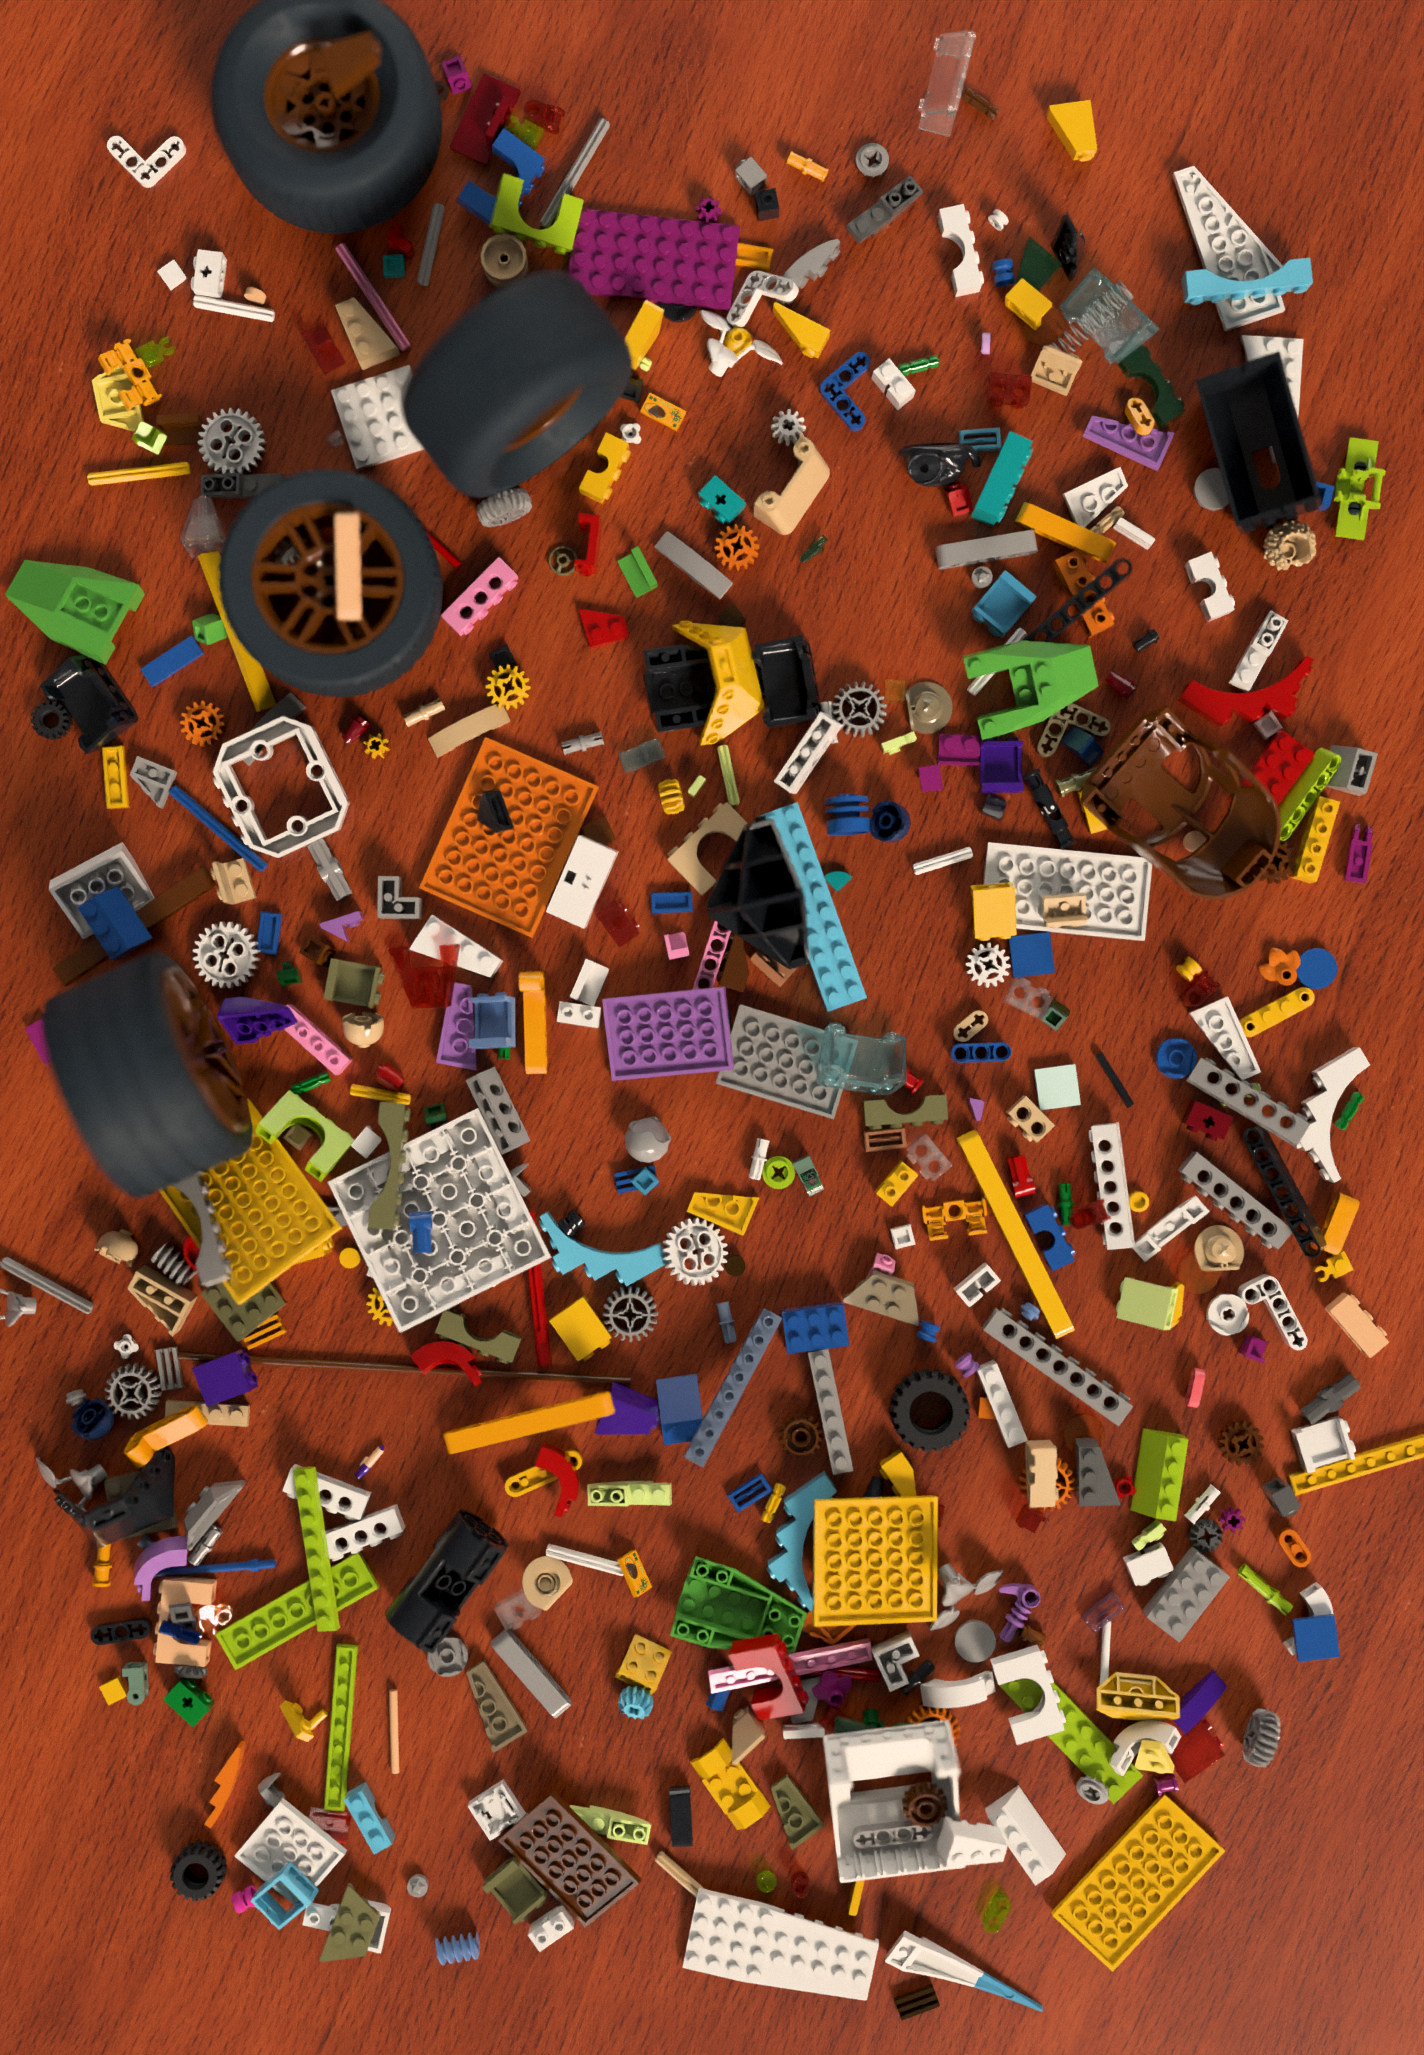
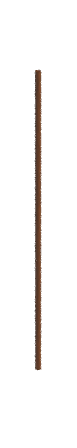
M179 1352L178 1360L209 1362L228 1354ZM249 1356L250 1364L423 1374L417 1365ZM436 1366L427 1373L467 1376L460 1367ZM478 1368L482 1373L479 1377L612 1384L615 1382L620 1385H631V1377Z

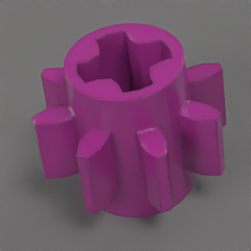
M711 196L705 200L700 198L701 206H696V212L700 213L698 220L703 219L706 223L711 221L716 223V215H721V209L717 208L719 200L714 201L711 199Z
M1229 1505L1227 1510H1220L1222 1515L1218 1518V1521L1224 1523L1222 1525L1224 1530L1230 1528V1531L1235 1533V1529H1243L1241 1524L1246 1519L1243 1516H1239L1241 1514L1239 1508L1233 1511V1508ZM1232 1516H1234L1235 1519H1232V1523H1230L1228 1520H1231Z

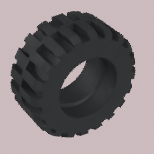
M923 1369L921 1372L916 1370L911 1372L912 1375L909 1377H903L901 1379L902 1382L894 1388L895 1392L890 1397L891 1404L889 1406L891 1421L897 1434L906 1444L909 1443L912 1448L917 1450L921 1448L924 1452H930V1449H935L936 1452L942 1451V1447L947 1446L949 1448L953 1446L952 1442L960 1440L962 1431H966L968 1427L967 1420H970V1405L962 1387L952 1376L936 1369L935 1371ZM933 1391L941 1394L947 1400L949 1412L944 1422L934 1428H921L916 1425L910 1415V1406L913 1400L924 1392Z

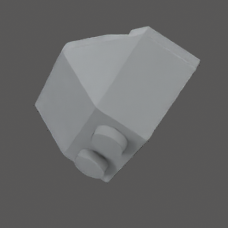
M244 1480L214 1483L210 1488L206 1486L199 1494L201 1499L197 1504L193 1502L186 1510L188 1515L184 1519L187 1549L189 1551L196 1546L197 1542L205 1535L247 1482Z

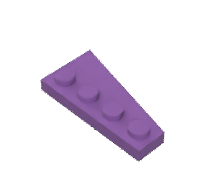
M1092 416L1082 437L1157 471L1175 433L1169 431L1167 433L1159 432L1158 429L1153 428L1150 434L1140 435L1130 423L1126 425L1116 420Z
M451 982L436 1063L477 1070L476 1049L469 1048V1039H475L473 1003L469 1002V998H473L472 985Z

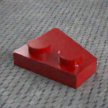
M585 609L579 610L590 649L630 637L624 616Z

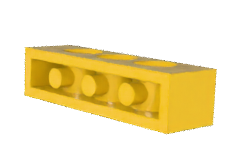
M1319 796L1311 806L1295 860L1297 866L1293 867L1294 874L1290 878L1307 883L1317 882L1340 805L1339 801Z

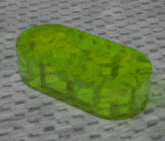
M997 1893L992 1897L982 1917L983 1926L988 1933L998 1932L1010 1912L1011 1902L1005 1893ZM1002 1900H1004L1005 1906L1001 1905L998 1910L997 1902H1002ZM995 1916L996 1924L992 1923L989 1926L988 1920L992 1921Z

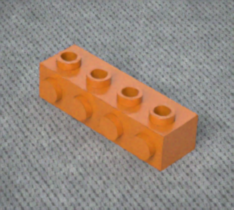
M1078 549L1055 560L1052 564L1069 600L1095 579L1094 574L1089 572L1086 567L1087 560L1083 553L1080 554ZM1087 591L1084 595L1086 602H1092L1096 597L1094 591ZM1105 597L1079 619L1088 638L1110 628L1114 624V615L1110 609L1107 610L1104 604ZM1075 604L1072 605L1076 614H1078L1079 607Z

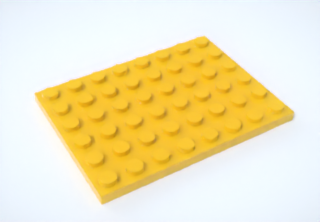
M249 1098L247 1101L253 1129L250 1149L240 1156L205 1170L204 1174H202L203 1181L209 1187L210 1193L207 1194L209 1201H212L215 1208V1213H213L214 1219L218 1221L221 1232H219L220 1240H223L226 1245L225 1257L232 1266V1271L230 1272L232 1278L223 1281V1284L239 1305L342 1229L280 1140L277 1138L271 1145L255 1133L258 1123L263 1117ZM173 1185L160 1190L164 1199L201 1250L202 1226L196 1207L181 1190Z

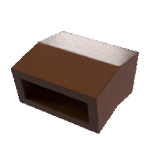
M605 816L582 827L587 838L603 845L616 839Z

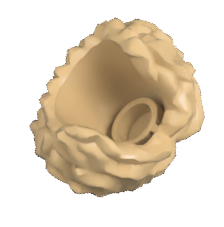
M1293 520L1285 521L1279 525L1276 524L1273 528L1269 529L1265 537L1263 558L1267 559L1268 563L1271 566H1275L1278 571L1281 569L1288 570L1291 564L1297 567L1302 566L1303 563L1307 564L1316 554V536L1310 530L1308 524L1300 523L1298 520L1295 522Z

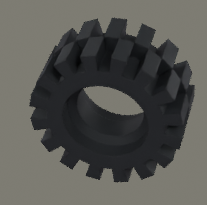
M46 701V703H39V707L35 706L34 709L36 711L31 713L33 719L30 720L34 724L32 728L37 731L38 735L50 740L61 739L60 736L65 737L67 735L66 731L70 732L71 728H69V725H72V721H70L72 716L63 705L55 701ZM49 713H56L58 715L59 722L54 728H48L44 723L45 716Z

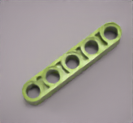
M1319 748L1315 752L1314 757L1278 805L1281 817L1280 840L1285 841L1290 837L1341 764L1340 755L1325 748Z

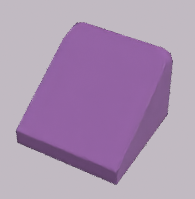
M967 1097L974 1120L980 1121L985 1102Z

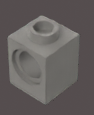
M750 157L738 163L735 170V179L752 197L756 191L760 190L767 183V174Z

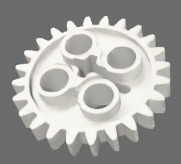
M229 408L227 414L221 409L220 416L214 412L213 416L215 419L206 418L209 425H201L205 432H199L203 440H199L198 444L204 446L199 449V452L205 454L202 459L205 462L209 461L208 466L210 468L215 466L214 470L216 473H219L221 470L222 474H228L229 471L230 473L238 471L244 475V469L251 472V465L258 467L255 461L256 459L263 460L259 453L266 452L261 445H265L267 442L261 439L265 436V433L259 431L262 426L260 423L255 424L257 420L254 416L250 418V414L247 411L242 415V411L239 408L234 413L233 409ZM227 425H232L231 431L224 432V428ZM248 434L251 436L249 441L242 442L243 436ZM217 443H222V448L215 451L214 446ZM235 453H241L238 460H232V456Z
M220 922L219 926L212 924V929L205 928L206 935L199 934L202 941H195L199 949H193V952L198 953V956L194 957L193 960L199 961V964L195 966V968L202 969L199 976L207 975L205 982L212 980V986L219 984L220 988H225L227 984L228 988H233L234 984L241 986V980L248 982L247 975L250 977L254 976L251 969H258L254 962L260 961V958L255 957V954L259 953L260 950L254 949L258 942L251 941L254 934L246 935L249 930L248 928L241 930V924H236L234 927L233 922H228L227 926L225 922ZM220 936H222L225 941L222 947L218 944V938ZM239 944L243 947V953L241 955H239L236 951V948ZM224 952H227L229 958L226 959V955H224ZM212 955L217 958V963L214 966L210 963ZM231 963L236 968L233 974L229 972V965Z
M698 1218L693 1219V1222L691 1219H686L685 1224L682 1221L678 1222V1227L673 1226L671 1228L673 1233L666 1234L670 1240L663 1241L667 1248L662 1249V1252L667 1253V1256L662 1258V1260L669 1261L665 1268L673 1269L670 1275L678 1274L677 1281L684 1278L683 1283L685 1285L689 1284L690 1280L692 1286H696L697 1283L704 1285L705 1280L712 1282L711 1276L714 1278L718 1277L717 1270H724L720 1264L727 1263V1260L723 1258V1255L728 1254V1252L723 1251L727 1244L721 1243L725 1236L717 1235L720 1229L712 1230L713 1223L706 1226V1220H702L700 1224ZM701 1234L705 1237L706 1240L704 1245H702L699 1241V1237ZM681 1239L686 1241L687 1246L685 1249H682L680 1246ZM696 1249H697L698 1253H697V1254H693V1253H692V1250H696ZM705 1255H708L710 1258L709 1265L704 1263ZM686 1259L691 1262L689 1270L684 1265Z

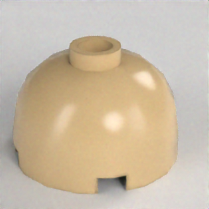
M362 1012L363 1016H355V1013L345 1015L342 1018L343 1033L351 1043L356 1044L360 1048H367L370 1044L377 1042L381 1038L384 1030V1018H382V1015L374 1012Z
M121 1229L120 1232L110 1231L105 1233L99 1239L94 1250H100V1255L120 1264L121 1260L127 1262L125 1266L132 1267L138 1254V1245L131 1238L132 1234Z

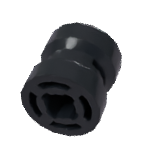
M574 1209L568 1212L566 1218H562L558 1222L561 1229L570 1237L576 1234L578 1228H582L586 1224V1221Z

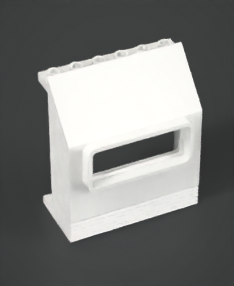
M949 1720L823 1736L840 1883L965 1868V1865L946 1867L937 1850L945 1818H941L940 1823L933 1825L934 1835L927 1841L858 1848L854 1845L852 1837L853 1830L858 1826L907 1820L902 1809V1798H905L904 1792L908 1791L911 1786L850 1793L852 1781L931 1772V1784L934 1785L936 1783L938 1789L942 1788L944 1795L947 1797L948 1810L944 1811L945 1816L951 1817L952 1821L960 1822L957 1783L959 1766ZM926 1827L922 1828V1832H926ZM904 1828L900 1829L898 1831V1834L901 1836H905L908 1834L909 1830ZM880 1831L877 1834L879 1838H885L888 1835L886 1831Z

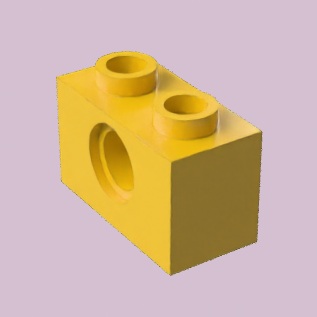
M900 1160L874 1192L892 1207L916 1179L918 1174Z

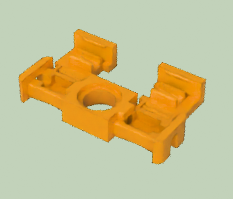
M130 339L124 340L121 344L120 342L116 343L113 350L103 353L98 357L107 376L114 371L113 368L119 366V368L123 367L132 384L131 390L126 391L124 389L118 394L127 411L142 403L148 406L159 401L162 394L158 395L151 384L150 379L152 376L141 358L137 359L129 345ZM139 368L143 376L135 377L131 370Z
M981 1197L980 1201L964 1203V1200L942 1202L943 1206L925 1208V1205H922L921 1207L923 1222L927 1224L930 1241L948 1238L947 1232H944L943 1225H946L944 1219L945 1221L966 1219V1222H969L970 1229L981 1228V1230L975 1231L967 1229L969 1236L987 1233L985 1218L982 1217V1213L984 1216L987 1215L986 1200ZM951 1205L959 1206L960 1213L957 1216L949 1214L948 1210ZM944 1233V1235L933 1236V1234Z

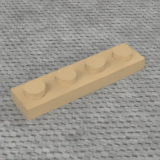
M166 1401L165 1418L192 1404H197L208 1419L207 1424L243 1427L249 1425L250 1405L216 1403L207 1407L205 1402Z

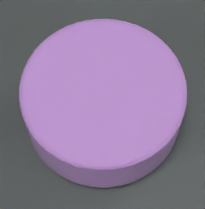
M991 333L982 334V354H990Z

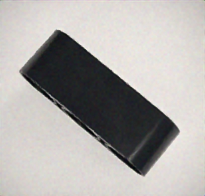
M690 1785L669 1786L672 1847L693 1846Z

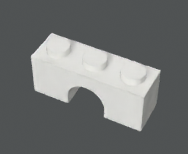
M1212 552L1189 560L1184 567L1191 584L1203 581L1211 588V596L1199 603L1206 622L1231 613L1234 610L1235 602L1232 595L1228 594L1225 577L1221 576L1219 572L1217 557L1213 556Z

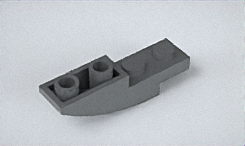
M910 175L880 197L875 205L851 221L846 227L847 231L860 244L868 237H873L884 229L924 191Z
M282 473L201 475V496L226 499H252L257 493L263 492V488L268 487L271 483H277L279 479L285 478V475Z

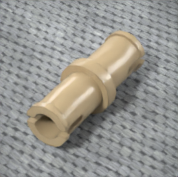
M438 698L424 706L421 704L418 709L402 716L407 726L410 727L424 719L425 721L429 720L430 716L444 711L445 708L441 699Z

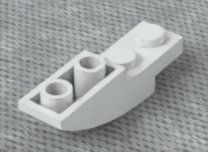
M1273 611L1268 613L1236 666V671L1229 682L1230 684L1244 692L1250 691L1289 620Z

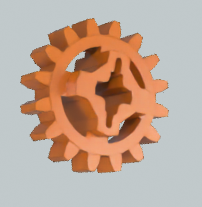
M735 524L733 530L727 526V533L721 531V539L716 538V543L719 546H715V551L720 552L716 555V558L723 559L721 562L722 566L726 563L729 564L728 570H731L733 566H736L737 571L740 570V566L747 569L748 562L752 565L754 564L752 557H758V553L754 551L759 549V544H754L758 538L757 536L751 537L753 531L749 530L746 532V526L744 525L741 529H738L737 524ZM737 535L733 539H728L730 536ZM745 538L749 541L751 548L745 544ZM740 541V549L734 555V547ZM723 548L729 552V558L725 555ZM740 557H746L743 560L737 561V559Z
M205 701L201 702V706L194 702V708L187 706L188 713L181 714L185 717V721H180V724L185 726V728L181 729V732L188 733L185 738L187 740L192 739L194 745H197L199 742L200 746L205 747L207 742L212 746L214 739L220 741L219 734H225L221 728L226 727L227 724L221 720L226 717L223 714L219 715L221 709L218 707L214 709V704L211 702L208 706ZM202 711L201 714L194 716L197 712ZM213 717L216 719V725L213 723ZM196 721L206 722L210 727L201 726ZM190 723L193 724V727H194L193 732H192V730H191ZM213 732L209 736L205 737V734Z

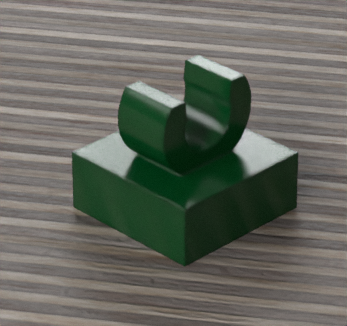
M291 961L282 962L283 970L276 972L277 980L280 984L288 986L303 983L301 973L297 968H294V965H291Z
M444 1102L424 1107L427 1125L431 1124V1127L435 1129L436 1122L442 1121L443 1125L447 1123V1108Z

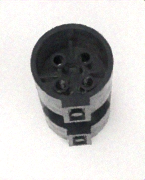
M464 1509L457 1511L433 1544L434 1552L416 1576L408 1579L385 1611L387 1621L401 1636L415 1644L418 1649L431 1654L435 1652L457 1621L460 1609L478 1584L483 1585L509 1546L507 1540L496 1528H491L483 1522L484 1519Z

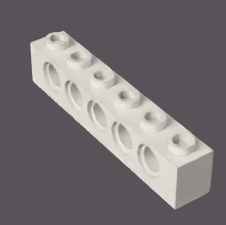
M1119 1122L1093 1125L1091 1130H1089V1140L1094 1145L1091 1156L1092 1162L1096 1163L1097 1171H1094L1095 1183H1099L1100 1190L1097 1191V1201L1102 1206V1212H1100L1099 1216L1100 1223L1104 1224L1105 1232L1102 1233L1103 1244L1107 1245V1250L1132 1248L1135 1245ZM1102 1140L1110 1142V1150L1102 1149ZM1105 1160L1113 1163L1112 1171L1104 1168L1103 1163ZM1107 1181H1113L1116 1184L1115 1191L1107 1189ZM1109 1202H1116L1119 1210L1117 1212L1110 1210ZM1112 1222H1118L1121 1225L1122 1229L1120 1232H1115L1112 1229Z

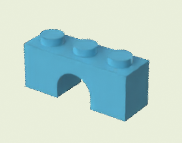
M364 1782L348 1791L344 1802L375 1855L391 1846L396 1835L388 1820L379 1817L375 1808L376 1799L367 1783Z

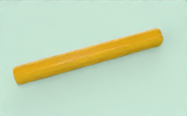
M188 462L96 472L89 473L87 478L88 483L93 486L190 474V465Z

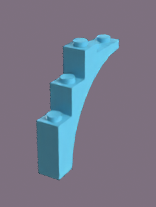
M549 1211L540 1216L539 1224L544 1232L548 1231L551 1236L549 1239L551 1246L554 1250L558 1249L559 1251L554 1254L552 1264L557 1272L561 1271L562 1275L585 1263L586 1266L583 1268L589 1278L593 1277L594 1281L617 1269L618 1272L615 1274L621 1284L625 1283L627 1287L669 1263L668 1260H662V1258L667 1256V1253L662 1252L664 1248L660 1242L648 1248L632 1252L597 1250L568 1236L556 1223Z
M822 1471L784 1498V1510L789 1517H794L776 1529L777 1537L775 1539L781 1548L785 1546V1549L767 1561L769 1567L767 1571L772 1579L777 1578L779 1582H782L787 1578L785 1582L789 1589L797 1592L799 1603L803 1608L807 1607L810 1612L813 1610V1595L808 1588L803 1573V1544L807 1530L813 1520V1499H829L837 1492L835 1485L825 1471Z

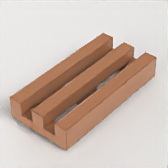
M905 1127L863 1131L866 1152L907 1148ZM901 1132V1136L869 1139V1135ZM902 1140V1144L870 1147L869 1144Z

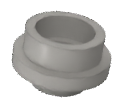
M83 1389L72 1391L66 1394V1404H71L72 1406L80 1405L84 1402L83 1399L87 1398V1395L83 1393Z

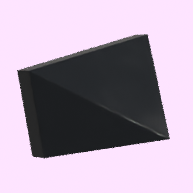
M500 789L482 794L477 818L479 822L496 833L514 828Z

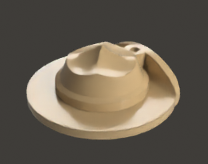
M1215 1225L1204 1229L1198 1235L1194 1245V1255L1196 1262L1203 1271L1239 1270L1244 1257V1248L1236 1232L1226 1226Z
M544 1556L533 1560L526 1567L522 1576V1590L526 1599L533 1606L547 1611L571 1586L573 1579L568 1567L561 1560Z

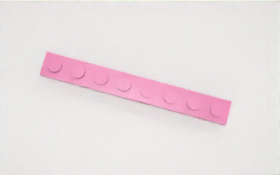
M869 1638L788 1654V1656L793 1660L796 1674L803 1675L871 1661L872 1650ZM734 1666L708 1671L711 1693L780 1679L774 1672L764 1668L735 1671Z

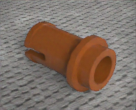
M1026 1625L1019 1630L1018 1636L1022 1641L1027 1640L1040 1647L1044 1645L1046 1634L1031 1629L1030 1625Z

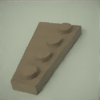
M485 1659L468 1669L466 1673L485 1725L487 1737H489L492 1752L494 1753L528 1732L529 1728Z

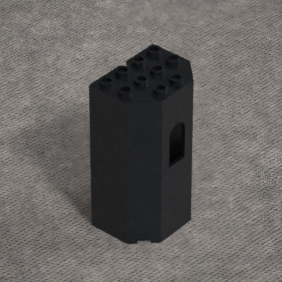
M1280 351L1245 362L1238 367L1228 368L1195 380L1238 531L1249 533L1262 527L1270 529L1278 524V522L1284 520L1288 522L1290 520L1295 521L1299 519V515L1319 509L1318 506L1322 505ZM1272 446L1280 473V482L1273 489H1265L1260 485L1252 453Z

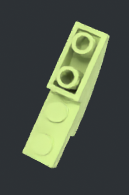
M617 1481L587 1485L588 1506L672 1504L671 1483Z
M590 1805V1808L569 1806L595 1833L607 1835L608 1839L648 1844L651 1829L650 1822L626 1813Z

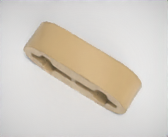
M980 1010L969 1014L954 1027V1038L960 1042H966L987 1025V1014ZM975 1015L983 1016L982 1025L979 1023L974 1026L971 1025L975 1021ZM967 1026L970 1027L966 1032V1038L963 1036L958 1037L959 1028L965 1029Z

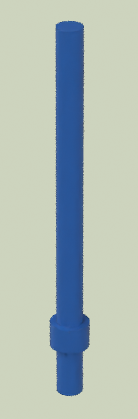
M250 1559L248 1562L171 1567L160 1570L154 1577L241 1570L256 1572L260 1571V1569L276 1568V1560L260 1561V1559Z

